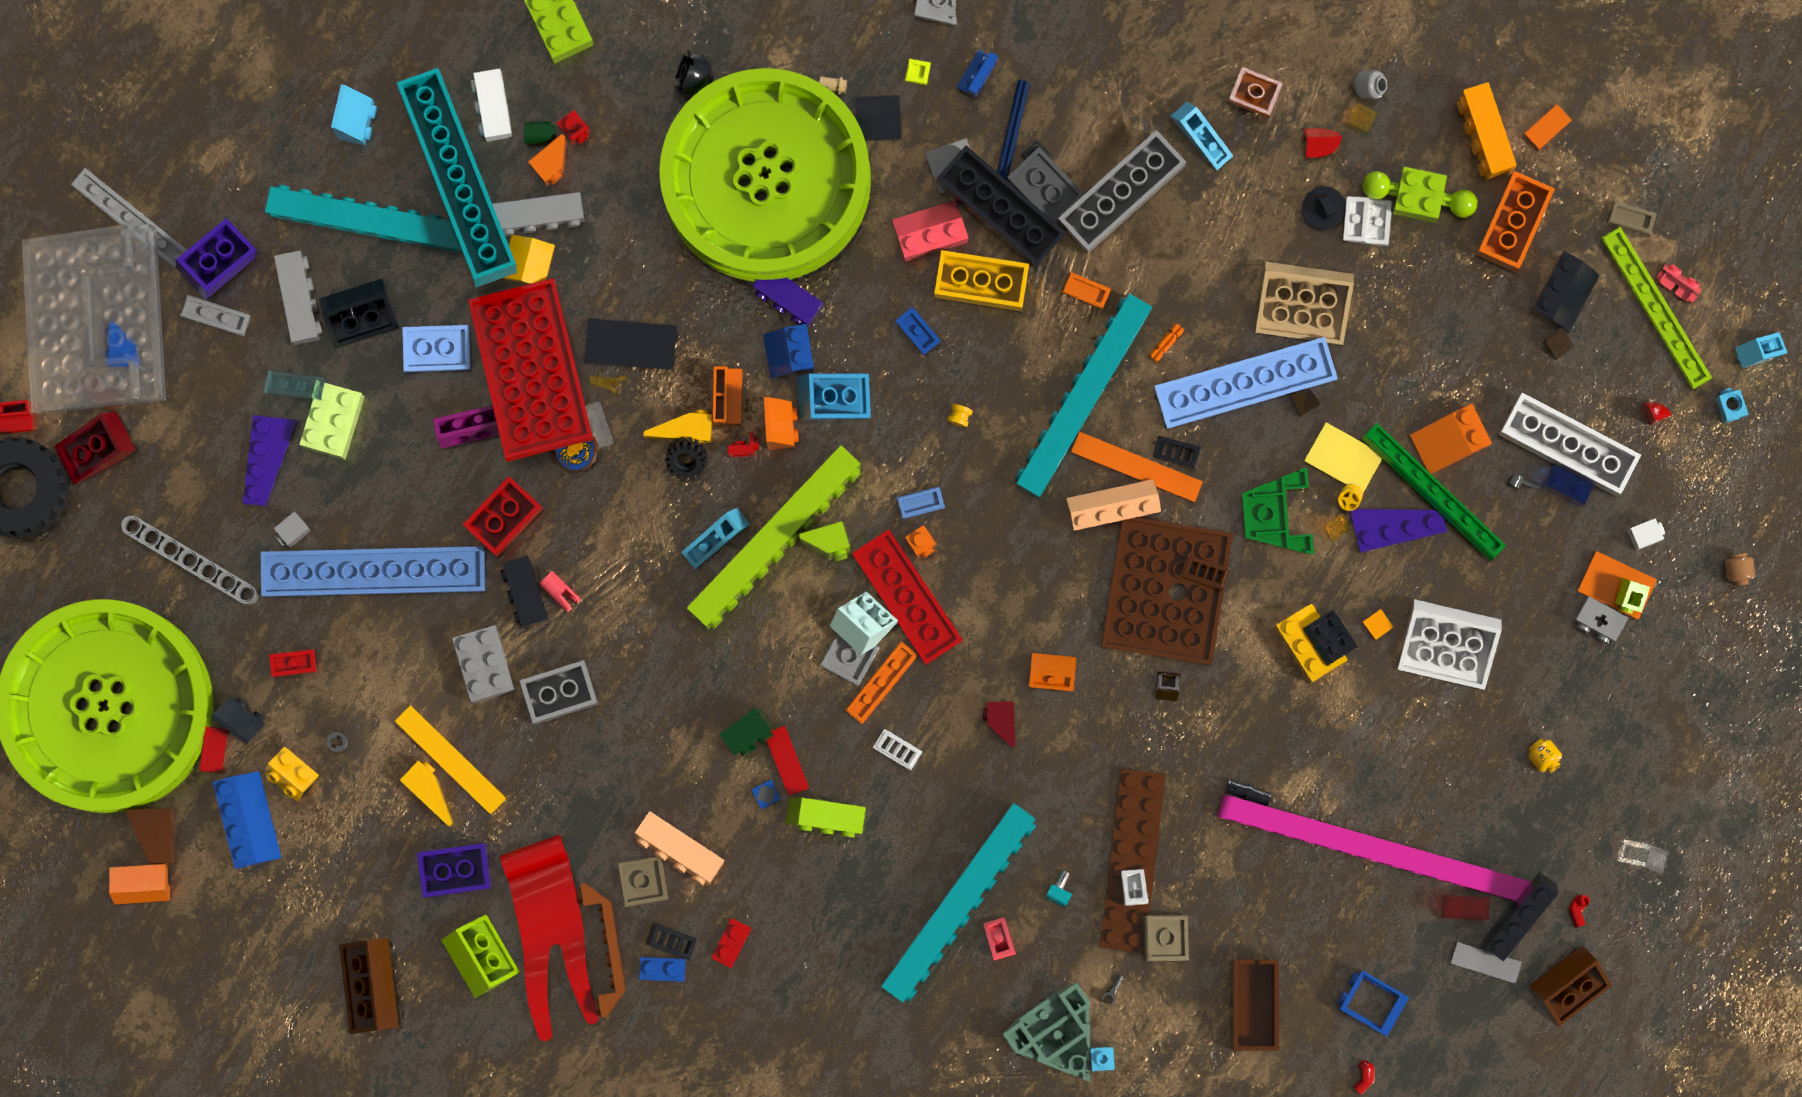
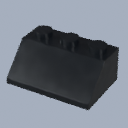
M1563 251L1530 313L1559 329L1563 328L1569 334L1600 275L1584 261Z
M383 279L319 298L322 315L335 348L399 328Z

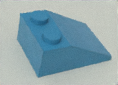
M805 374L797 376L799 420L871 418L869 374Z

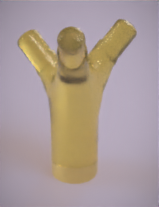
M626 375L615 378L591 376L590 384L606 387L615 395L617 391L612 385H617L618 382L625 380Z

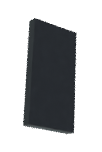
M588 318L584 363L673 371L677 326Z

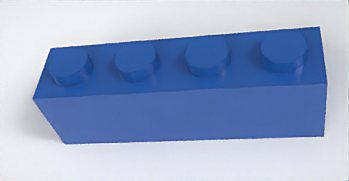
M260 771L214 781L213 786L234 868L239 870L282 858Z

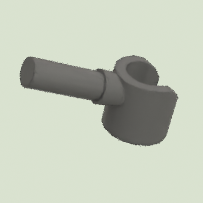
M1518 474L1510 476L1507 482L1509 486L1518 489L1520 484L1535 489L1540 488V484L1528 481Z
M1120 975L1110 990L1106 991L1102 996V1001L1106 995L1112 996L1113 1000L1109 1006L1114 1004L1116 999L1115 993L1123 980V977Z

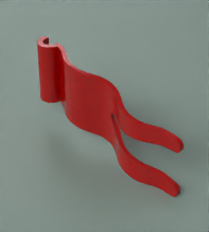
M558 834L500 855V861L509 882L520 930L524 956L526 994L539 1039L548 1041L552 1037L547 985L550 948L555 944L560 945L567 975L583 1016L588 1024H595L599 1019V1014L596 1013L595 1002L588 980L582 916L570 861L563 846L561 835Z

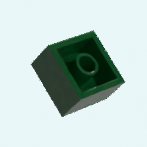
M754 708L719 735L734 756L746 757L756 750L754 745L758 742L764 744L774 737L772 732L776 728L762 708Z

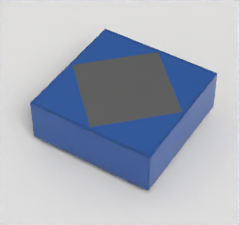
M772 780L751 789L761 810L781 800Z

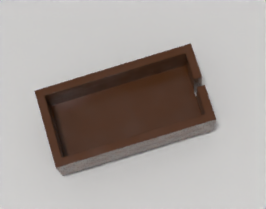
M1232 960V1050L1279 1051V960H1257V965H1252L1254 960Z

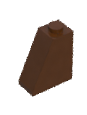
M126 809L128 819L148 862L151 864H166L167 868H169V863H175V809Z

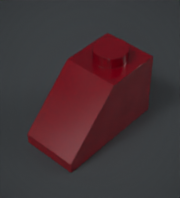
M1014 701L987 702L986 708H982L983 721H987V726L1010 748L1015 747Z

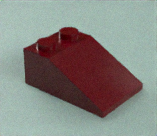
M117 412L100 413L54 446L74 485L120 462L136 451Z

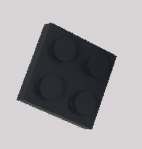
M1334 610L1303 628V631L1326 666H1329L1358 647Z

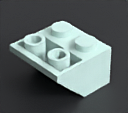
M866 591L838 608L830 627L862 655L875 647L898 620Z

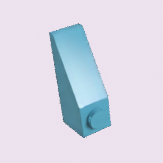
M1186 102L1170 116L1182 133L1215 170H1218L1233 157L1232 153L1196 106Z
M735 508L725 513L681 553L692 567L697 569L738 537L751 524L740 510Z

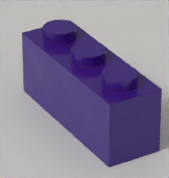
M788 278L757 280L753 285V290L756 291L754 293L755 296L764 302L768 299L774 303L772 307L781 314L787 312L792 316L791 320L797 325L807 324L808 327L823 306V302Z

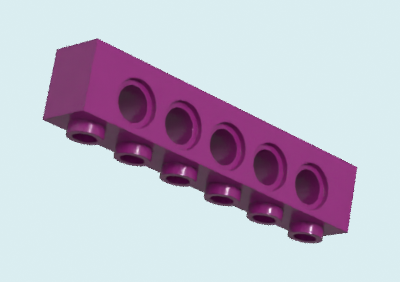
M493 405L433 419L436 437L441 449L499 436Z

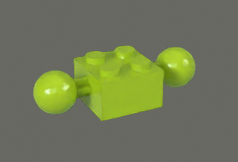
M1403 167L1401 170L1399 183L1390 182L1388 176L1379 171L1366 175L1362 183L1365 195L1371 199H1382L1387 194L1396 196L1392 214L1436 223L1439 219L1441 206L1450 207L1452 213L1461 218L1471 216L1478 206L1475 194L1469 190L1461 189L1453 194L1444 193L1447 175Z

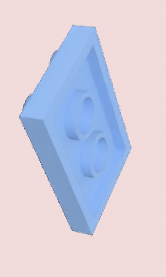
M470 325L403 327L404 372L471 370Z

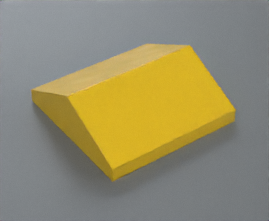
M512 235L509 247L516 263L517 273L504 277V279L525 284L546 280L555 245L530 237Z

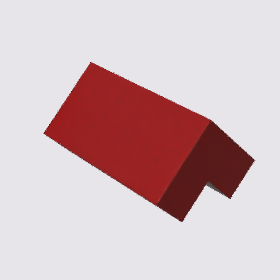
M21 400L0 403V434L35 431L32 402Z

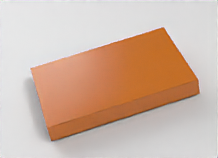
M1595 551L1577 592L1587 597L1589 596L1633 619L1639 620L1641 612L1633 610V613L1630 614L1619 610L1620 605L1615 604L1622 584L1620 582L1621 578L1650 587L1644 607L1657 579Z

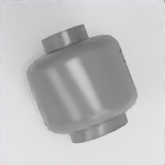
M1377 70L1360 71L1353 83L1356 94L1363 99L1380 98L1387 90L1388 85L1383 73Z

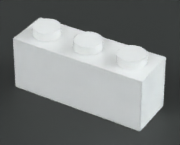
M494 69L474 73L475 80H471L473 93L478 95L475 108L477 115L481 114L482 123H478L480 136H485L487 142L513 137L501 70Z

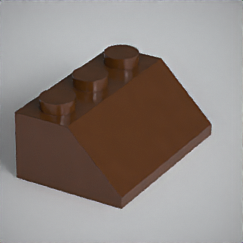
M1582 945L1559 964L1555 965L1549 972L1537 979L1530 988L1538 1001L1560 1027L1609 989L1612 984L1598 960Z

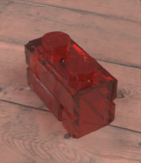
M1441 896V918L1489 920V897Z

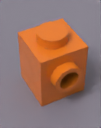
M924 525L905 537V541L917 558L920 556L925 558L934 552L933 548L936 547V543Z

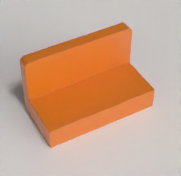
M1032 653L1029 687L1073 691L1076 657Z

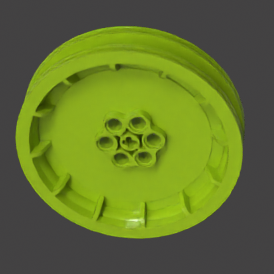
M771 68L744 70L722 77L704 87L684 105L675 117L666 135L660 158L662 196L670 220L681 240L693 254L713 269L746 281L794 279L828 263L845 248L855 235L865 215L870 196L871 172L867 146L861 128L852 112L837 95L821 83L802 74L787 70ZM769 150L776 152L773 158H766L764 154ZM748 157L755 159L752 165H745L743 161ZM789 164L792 166V170L783 172L781 167ZM768 172L769 178L764 179L762 173ZM744 178L750 180V184L745 187L739 185L740 180ZM782 185L788 187L787 192L783 194L776 191ZM760 192L767 194L766 199L762 201L757 200L755 197Z
M106 599L88 600L67 605L48 614L29 628L18 640L8 655L0 674V740L9 760L23 779L44 796L72 808L97 813L124 812L126 809H137L157 801L175 789L193 770L202 755L206 726L212 727L213 719L211 716L214 711L213 691L208 671L197 649L186 635L171 622L146 608L132 603ZM95 680H99L101 683V688L97 692L91 690V684ZM117 682L123 684V690L119 694H115L113 691V686ZM85 698L88 702L87 708L80 711L77 704L79 700ZM102 702L107 703V706L109 707L107 711L103 710L102 712ZM130 702L132 704V711L129 714H124L122 707L125 703ZM90 719H95L97 726L94 730L89 731L87 729V722ZM112 721H117L119 729L111 733L109 725Z

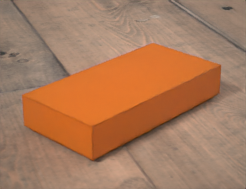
M1556 104L1527 130L1524 136L1539 151L1572 120Z
M1070 272L1062 293L1103 310L1111 288Z

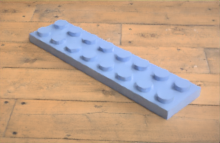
M1322 337L1154 386L1166 429H1170L1333 382L1338 378L1326 338Z

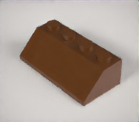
M388 938L340 944L349 1034L399 1028Z

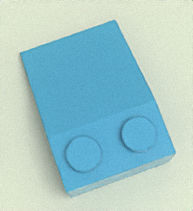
M342 84L331 128L339 140L365 145L366 140H370L372 127H369L371 118L374 119L376 116L377 106L374 105L375 103L372 98Z

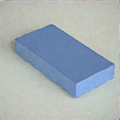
M939 486L896 498L902 520L945 509Z

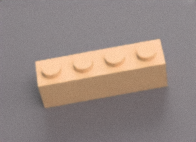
M1153 479L1066 498L1074 531L1161 512L1159 495Z
M650 811L634 833L633 838L636 839L635 842L644 849L650 848L655 852L654 855L657 858L673 863L674 869L682 874L688 873L692 876V880L700 886L706 885L708 887L725 861Z

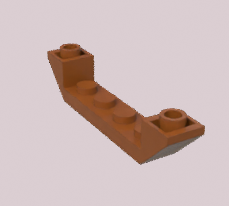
M581 883V889H577L579 903L583 902V906L602 904V908H598L600 922L604 921L606 930L602 931L604 944H608L609 953H605L607 966H612L613 975H609L611 989L615 988L616 991L615 993L598 995V1000H595L596 1013H601V1018L608 1017L626 992L611 901L586 883Z

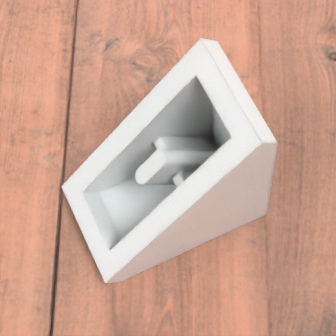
M1144 869L1121 871L1124 906L1148 904Z

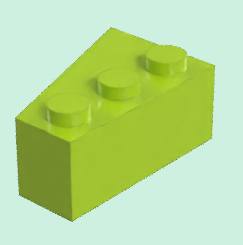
M789 798L785 824L799 826L798 830L812 831V828L820 829V833L833 835V831L841 832V836L854 838L855 834H862L866 807L808 798Z

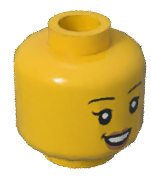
M1540 739L1529 748L1528 758L1538 771H1549L1552 773L1561 765L1559 761L1562 758V753L1551 740L1544 741Z

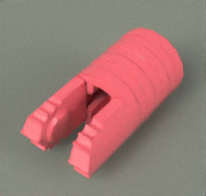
M554 571L550 572L539 584L565 612H569L571 606L561 596L563 593L574 603H578L581 600Z

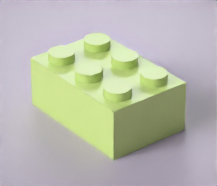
M319 381L299 445L308 450L346 460L364 395Z

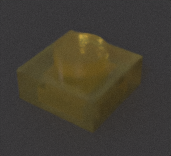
M1358 103L1347 124L1367 134L1377 112Z

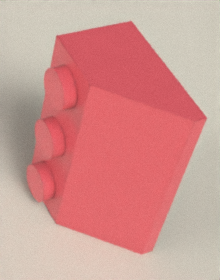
M955 200L892 219L904 262L968 243V235Z

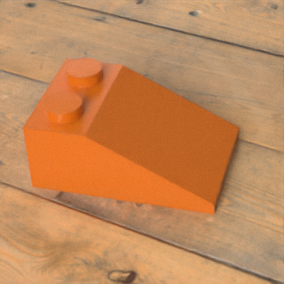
M764 397L768 450L795 448V443L799 442L798 429H794L793 421L798 420L797 407H792V401Z
M1473 404L1461 408L1409 435L1426 470L1431 474L1492 444Z

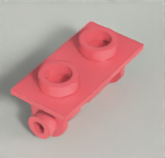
M1665 264L1663 267L1665 273L1660 271L1656 276L1659 279L1658 282L1670 291L1675 285H1678L1679 288L1675 294L1685 302L1693 303L1697 297L1694 293L1700 294L1702 290L1699 287V282L1691 277L1688 279L1681 274L1682 271L1677 266Z

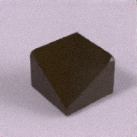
M1310 388L1290 396V400L1300 417L1321 405Z

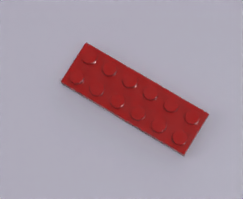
M889 529L852 553L891 614L898 620L897 623L925 665L963 641Z

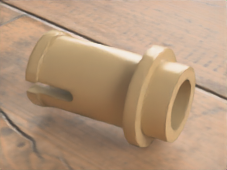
M820 77L819 83L829 90L838 92L840 95L841 93H846L847 80H844L843 77H840V79Z

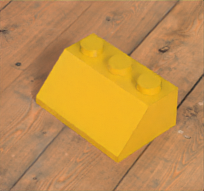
M1313 604L1301 609L1274 627L1310 684L1348 660L1346 656H1343L1329 666H1326L1303 631L1304 627L1320 618Z

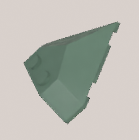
M1076 982L1054 992L1025 1012L1002 1034L1015 1053L1090 1082V1001Z

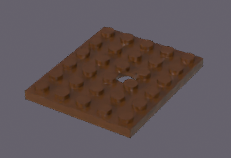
M1138 517L1122 520L1101 647L1212 665L1224 589L1220 591L1180 575L1187 555L1227 568L1233 533ZM1192 562L1188 574L1193 575L1196 563ZM1200 566L1197 574L1198 577L1202 576L1205 566ZM1209 568L1206 576L1207 580H1210L1213 572V569ZM1217 572L1214 582H1219L1222 572ZM1174 584H1182L1186 588V597L1181 601H1175L1169 595V589Z

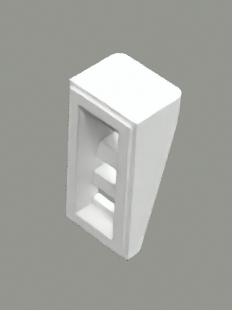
M886 729L883 730L873 746L875 750L909 771L913 769L923 753ZM888 736L891 740L884 750L881 746ZM896 741L899 744L897 745L894 752L891 754L889 753V750ZM902 746H904L906 749L899 759L896 756ZM911 750L914 753L908 763H906L904 760Z

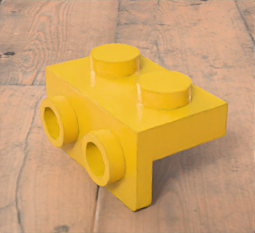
M286 747L267 764L263 772L271 783L279 786L285 795L293 798L295 801L301 798L302 794L319 776Z

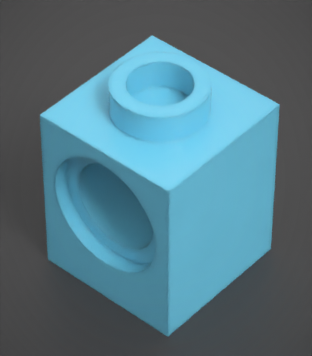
M1733 388L1720 391L1721 395L1715 398L1723 424L1749 415L1740 389L1736 391ZM1727 399H1732L1735 401V410H1731L1727 407Z
M1113 1047L1090 1048L1091 1071L1115 1070Z

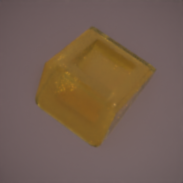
M1340 514L1323 527L1324 532L1331 541L1337 540L1350 529L1343 514Z

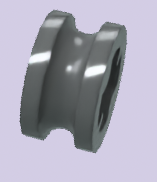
M333 732L327 737L326 743L331 751L342 752L347 748L348 739L343 733ZM340 736L342 738L340 741H343V744L334 748L332 746L334 745L332 739Z

